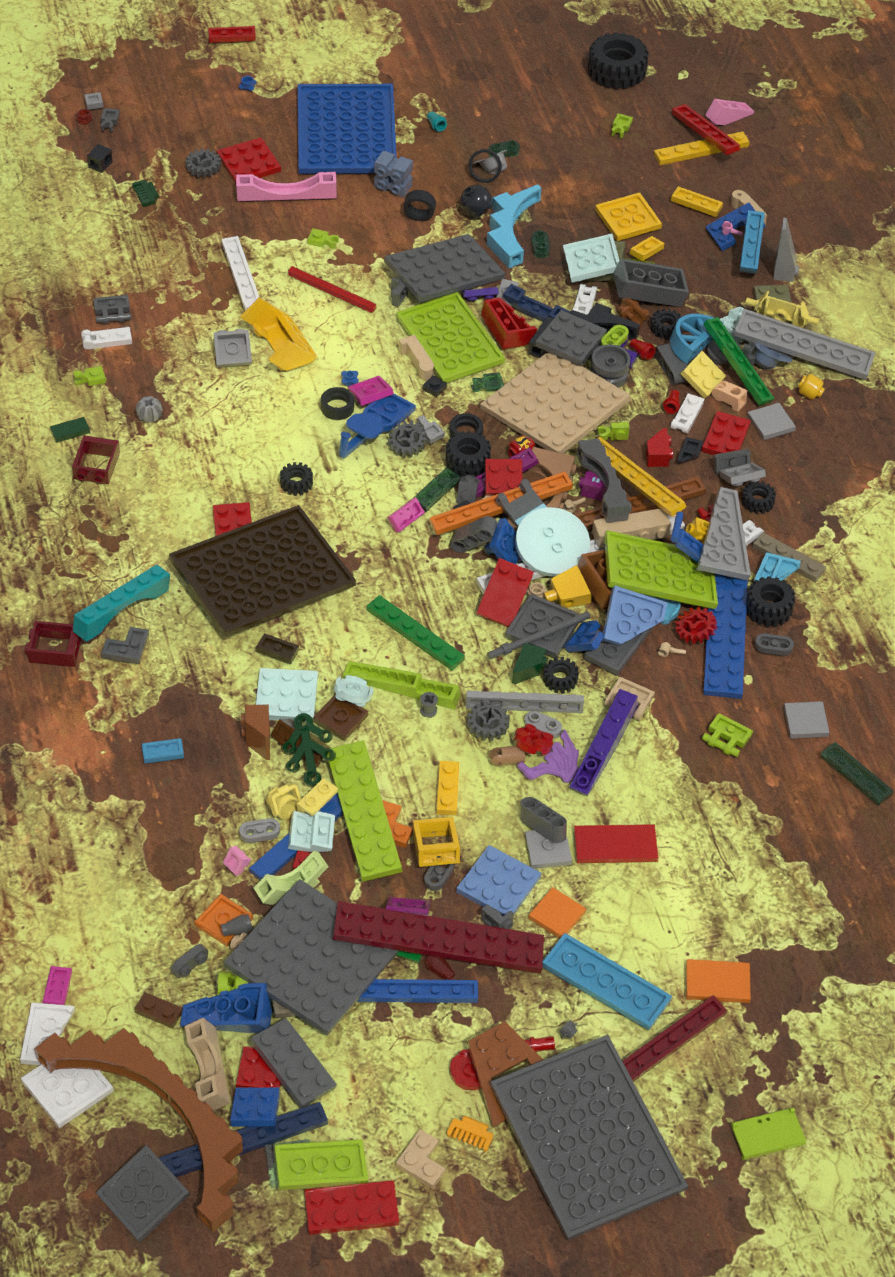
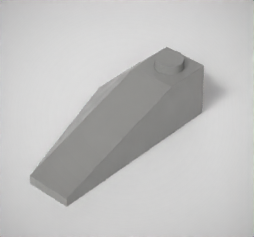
M783 218L773 280L793 282L794 276H798L799 266L796 265L797 257L787 218Z

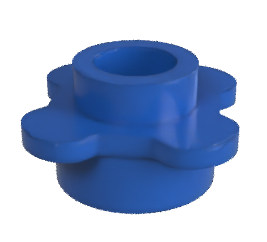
M244 76L241 79L239 88L252 91L257 82L251 76Z
M355 370L342 371L341 376H343L341 382L345 386L356 384L359 382L357 378L359 373Z

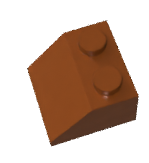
M269 704L245 705V713H241L242 737H246L247 746L264 759L270 760Z

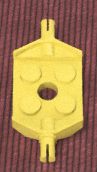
M769 291L759 300L748 297L746 299L745 305L755 307L756 313L801 328L808 323L816 326L819 324L820 319L809 315L804 301H802L801 305L793 304L768 296Z

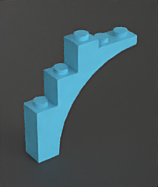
M538 184L511 196L505 192L493 197L492 210L495 213L490 215V228L492 231L487 232V246L508 268L523 263L524 250L516 240L513 226L522 212L531 205L541 201L542 188Z

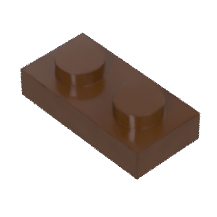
M144 992L135 1007L136 1014L172 1029L181 1017L183 1007Z

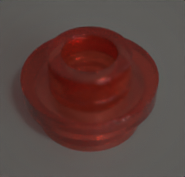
M81 109L76 115V120L79 123L87 124L92 121V114L87 109Z

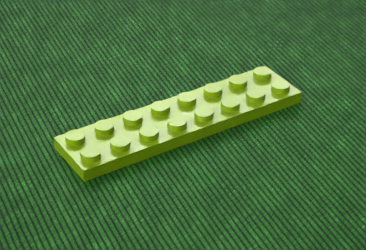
M362 740L330 748L335 751L336 757L333 761L329 762L335 786L338 788L337 794L362 882L401 873V862L365 741ZM331 752L327 754V758L331 756Z

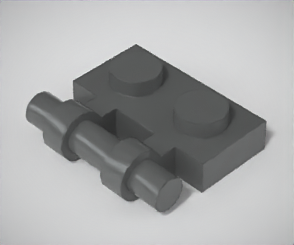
M128 295L94 298L95 315H103L96 316V323L109 324V322L114 321L121 323L124 320H131V313H123L130 312Z

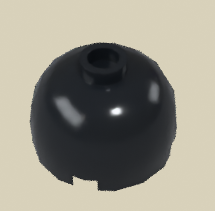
M472 185L463 191L460 197V207L469 218H477L485 214L483 211L486 208H491L494 198L487 188L481 185Z

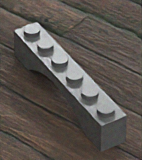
M600 439L578 441L577 457L581 466L596 474L606 487L607 492L604 494L602 502V513L606 522L628 520L629 512L632 510L631 502L626 498V492L621 487L620 479H617L616 470L611 466V460L606 455L605 446L601 444Z

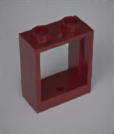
M83 435L72 465L73 479L109 484L120 455L119 440ZM87 453L110 457L106 470L83 466Z
M35 621L33 628L29 630L30 642L26 643L25 654L28 655L29 663L75 667L82 638L73 632V624ZM40 637L69 639L67 651L38 649Z

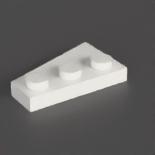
M31 1003L20 1058L21 1064L41 1065L36 1059L34 1048L53 1033L60 1037L75 1011L74 1006Z

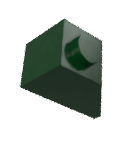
M524 643L513 670V684H518L540 675L542 668H545V664L548 663L545 648Z

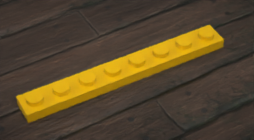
M601 437L597 438L605 446L606 455L611 460V466L615 468L616 474L671 517L686 508L685 502L604 439Z

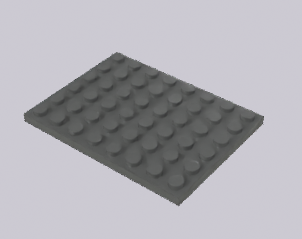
M609 1035L490 1082V1086L567 1241L688 1189L682 1173Z

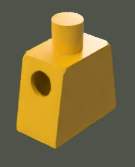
M577 565L551 579L552 590L543 593L545 600L550 602L557 600L558 604L565 608L591 603V593Z

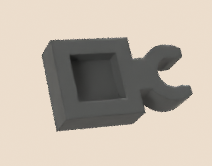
M103 109L101 131L108 127L110 132H113V125L118 123L120 110Z

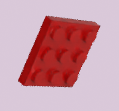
M261 137L217 150L221 163L235 184L236 175L253 174L258 178L281 172L280 164Z

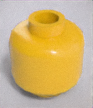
M813 374L804 375L797 386L799 393L810 400L815 399L816 396L820 398L825 390L822 387L823 380Z

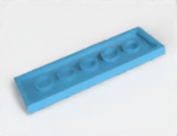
M566 933L563 934L542 962L543 968L647 1030L652 1028L672 1000V995Z

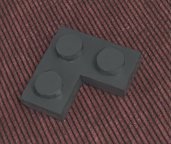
M130 627L126 641L106 638L101 653L102 658L140 664L149 637V630Z

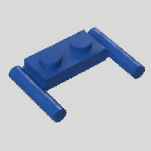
M679 511L676 513L671 541L676 542L675 546L699 563L703 544L681 529L684 514Z

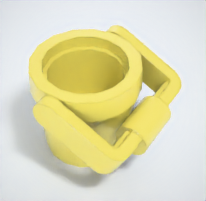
M294 784L274 788L266 797V803L271 807L273 816H278L281 820L292 817L293 811H297V803L301 800L298 787Z

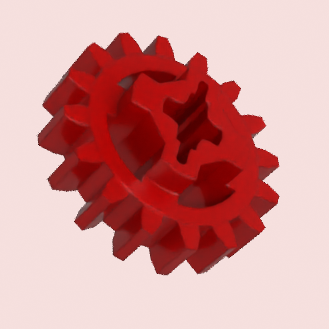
M697 607L696 610L690 608V612L683 611L684 616H678L679 621L675 622L677 635H679L680 640L684 639L685 643H688L690 640L692 644H695L696 641L702 643V639L709 640V635H715L714 630H717L716 617L712 611L708 612L707 608L701 610L700 607Z

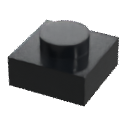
M433 375L423 384L422 390L437 398L447 388V382Z

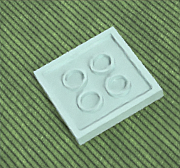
M612 234L563 245L572 282L613 273L619 262Z
M260 668L256 705L269 704V720L292 719L294 721L295 717L301 713H307L313 718L315 714L318 671Z

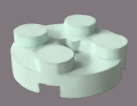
M346 675L345 679H341V676L338 677L334 685L335 697L338 700H346L360 707L365 706L366 702L371 700L374 690L372 686L369 688L366 685L367 681L351 675Z

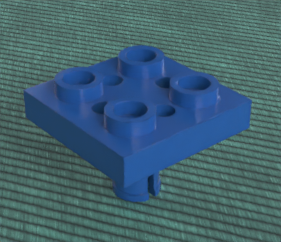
M506 518L499 519L491 542L485 545V551L487 554L495 553L498 559L501 558L516 564L519 557L515 544L516 532Z

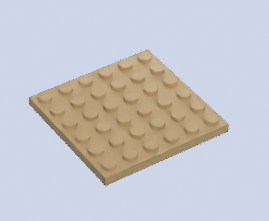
M547 352L480 404V408L520 434L531 438L546 450L565 453L631 400V395L588 369Z

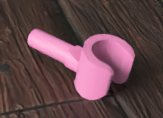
M725 221L723 223L722 232L724 235L729 233L739 236L743 235V232L732 228L730 222Z

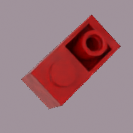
M667 428L661 429L647 441L645 453L647 467H669V461L673 459V449L669 448L671 446V435H668Z

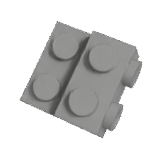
M236 329L234 331L220 330L214 332L217 368L252 365L249 330Z

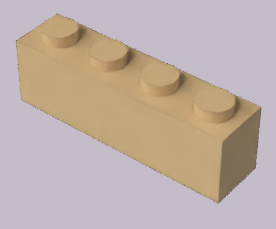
M660 508L629 514L628 520L606 522L605 518L593 520L592 534L598 549L605 548L604 534L606 530L646 539H657L670 535L671 522L667 513Z

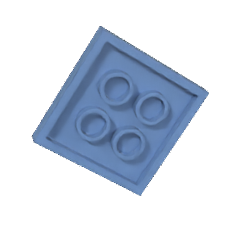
M488 845L459 884L456 893L482 907L488 904L493 909H497L503 917L509 911H512L514 914L540 880L542 873Z

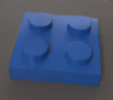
M236 1088L230 1119L231 1127L275 1126L280 1100V1088Z

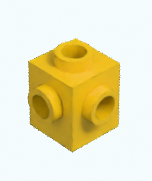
M696 517L687 525L686 532L704 544L709 522Z

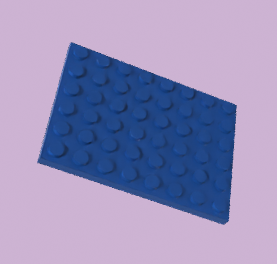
M298 84L299 174L336 172L338 174L375 173L374 163L382 151L395 154L396 158L393 84Z

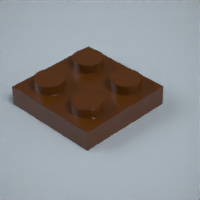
M334 695L313 717V722L345 741L368 717V711L352 702L340 701Z

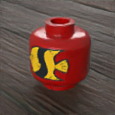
M521 435L509 443L508 454L510 457H513L529 447L532 450L535 447V443L531 438Z

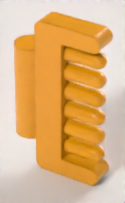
M464 1116L462 1121L455 1118L452 1120L447 1131V1137L450 1138L452 1136L455 1139L458 1135L457 1139L460 1141L464 1135L462 1140L464 1143L468 1140L469 1145L473 1142L474 1147L478 1144L479 1149L483 1146V1151L487 1152L493 1140V1133L487 1131L489 1125Z

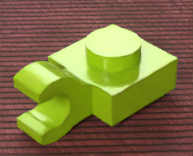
M102 366L84 369V372L79 370L73 372L75 385L88 383L89 386L106 383Z
M629 422L611 423L610 427L599 426L597 431L599 437L607 440L609 437L610 440H628Z

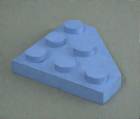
M614 586L611 592L602 641L620 646L659 624L665 618L668 602Z

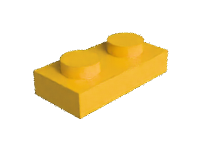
M651 236L630 248V255L644 261L664 249L665 243Z

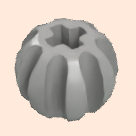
M152 396L143 397L137 402L136 414L140 420L149 423L155 422L161 417L163 409L161 402L157 398Z

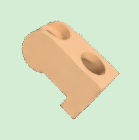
M721 381L712 390V396L717 401H723L731 405L732 409L736 412H739L747 403V390L732 383Z

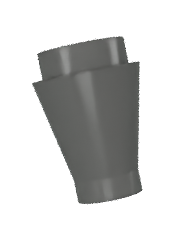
M241 914L221 924L224 937L240 935L242 933L249 934L248 932L253 930L249 914Z

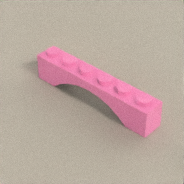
M319 172L306 180L287 184L269 182L253 174L236 175L237 201L336 198V172Z

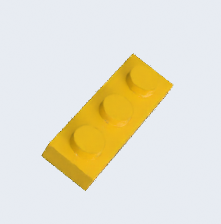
M679 186L671 196V201L714 217L718 215L723 207V202Z
M440 761L436 814L457 815L460 762Z

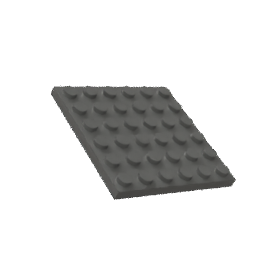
M299 879L224 961V967L248 983L267 984V993L271 999L328 1036L399 953V950L333 940L337 903Z

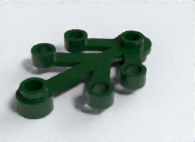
M301 713L295 717V730L289 740L283 745V750L286 753L294 754L292 759L287 762L286 768L292 773L298 772L300 769L299 762L305 754L308 771L304 774V782L311 787H315L321 781V774L316 771L313 750L321 754L329 762L335 759L336 753L332 749L325 748L311 740L310 732L318 735L319 739L324 743H329L333 736L328 730H322L315 726L313 718L309 714ZM328 733V737L324 739V735ZM302 736V742L297 749L296 742ZM292 745L291 750L288 751V746ZM331 752V756L327 758V754ZM295 763V767L291 769V765Z

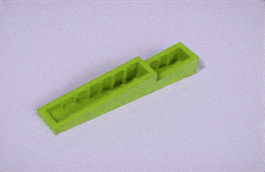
M352 661L348 662L343 673L344 679L346 675L356 676L367 681L366 685L418 700H420L422 694L432 692L438 697L437 705L455 710L461 696L459 685L422 679V674Z

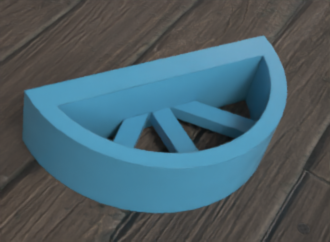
M748 210L739 272L757 274L765 212Z
M688 314L677 321L670 337V345L674 353L686 364L713 340L703 324L707 319L714 317L704 314ZM687 330L695 336L681 335V331Z

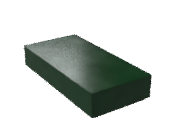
M81 417L50 426V431L57 443L89 434L90 428L85 418Z

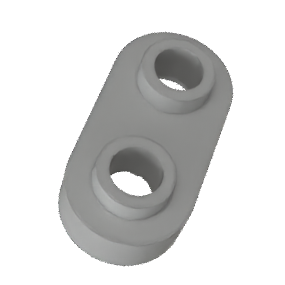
M538 711L528 712L525 716V725L532 724L538 730L552 734L553 739L561 735L562 724L560 721Z
M273 818L245 822L239 829L240 838L246 843L275 839L280 834V824Z

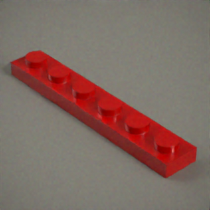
M686 104L672 108V114L724 154L729 155L740 150L739 143Z

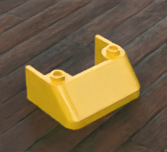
M258 297L240 316L241 319L254 327L253 331L257 336H263L268 340L275 351L269 358V361L274 363L280 370L289 371L313 363L318 358L293 319L262 298Z

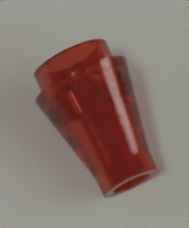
M429 956L425 961L427 969L444 980H451L456 974L445 958Z

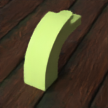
M313 851L295 870L281 876L266 874L254 887V890L264 904L276 905L299 879L313 888L320 883L318 877L328 868V865L319 852Z

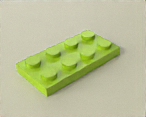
M363 1139L274 1145L278 1190L368 1183Z

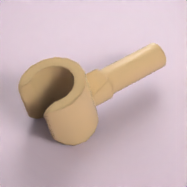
M583 497L573 502L568 499L565 501L566 506H564V510L573 513L576 510L575 506L585 502L586 499Z
M667 642L662 643L658 651V655L661 657H667L669 652L686 654V650L671 647Z

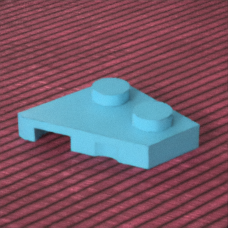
M766 552L754 581H759L761 577L767 578V576H771V578L778 577L782 581L800 568L801 561Z

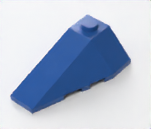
M245 983L239 985L237 989L222 991L220 995L211 998L205 997L183 1005L180 1026L185 1027L204 1018L219 1031L260 1033L269 1028L271 1023L272 1010L267 993V984Z

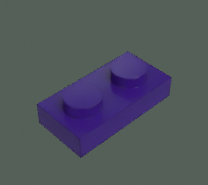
M498 287L463 290L462 298L467 297V300H477V296L483 295L484 299L494 298V294H499Z

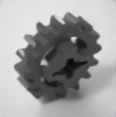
M201 148L200 151L194 150V153L190 152L189 156H186L185 165L187 172H191V175L197 174V177L203 176L206 178V175L211 177L212 173L217 174V170L221 169V158H219V154L215 155V151L210 152L209 149L203 150Z
M404 420L403 425L397 423V428H391L392 433L388 434V442L391 450L396 451V455L402 453L404 458L407 454L413 457V453L418 455L419 449H425L424 445L427 444L426 438L428 436L424 426L420 427L419 422L414 424L413 420H411L407 424Z
M484 701L483 706L477 703L476 709H470V713L467 716V727L470 728V733L476 732V738L483 736L485 741L489 737L493 741L494 736L500 739L501 733L506 734L507 729H509L510 716L507 715L506 709L501 710V704L494 706V702H491L490 705H487L486 701Z

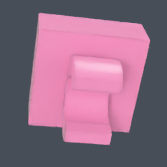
M237 846L230 847L223 863L237 876L242 874L244 868L249 865L251 858H248L244 854L245 852L241 851Z

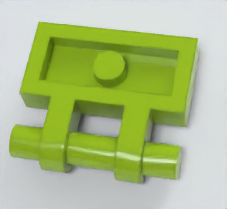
M718 713L708 730L713 735L705 733L702 740L708 742V745L713 748L717 747L723 750V753L727 755L731 754L738 757L740 750L734 747L737 745L744 748L751 738L753 730ZM721 737L729 742L725 743L719 740V738Z

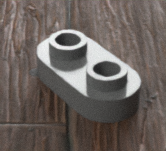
M763 633L758 635L755 641V648L759 652L786 656L792 653L794 642L791 638L781 635Z
M455 864L430 866L424 876L426 888L432 891L442 889L454 871Z
M202 944L196 945L175 961L171 967V972L177 978L187 977L192 969L206 962L208 959V949Z

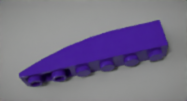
M619 689L569 787L570 789L586 796L589 795L611 759L638 707L637 695Z

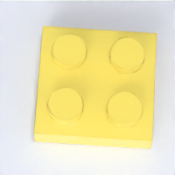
M703 351L698 353L680 373L704 399L709 396L712 390L726 376Z

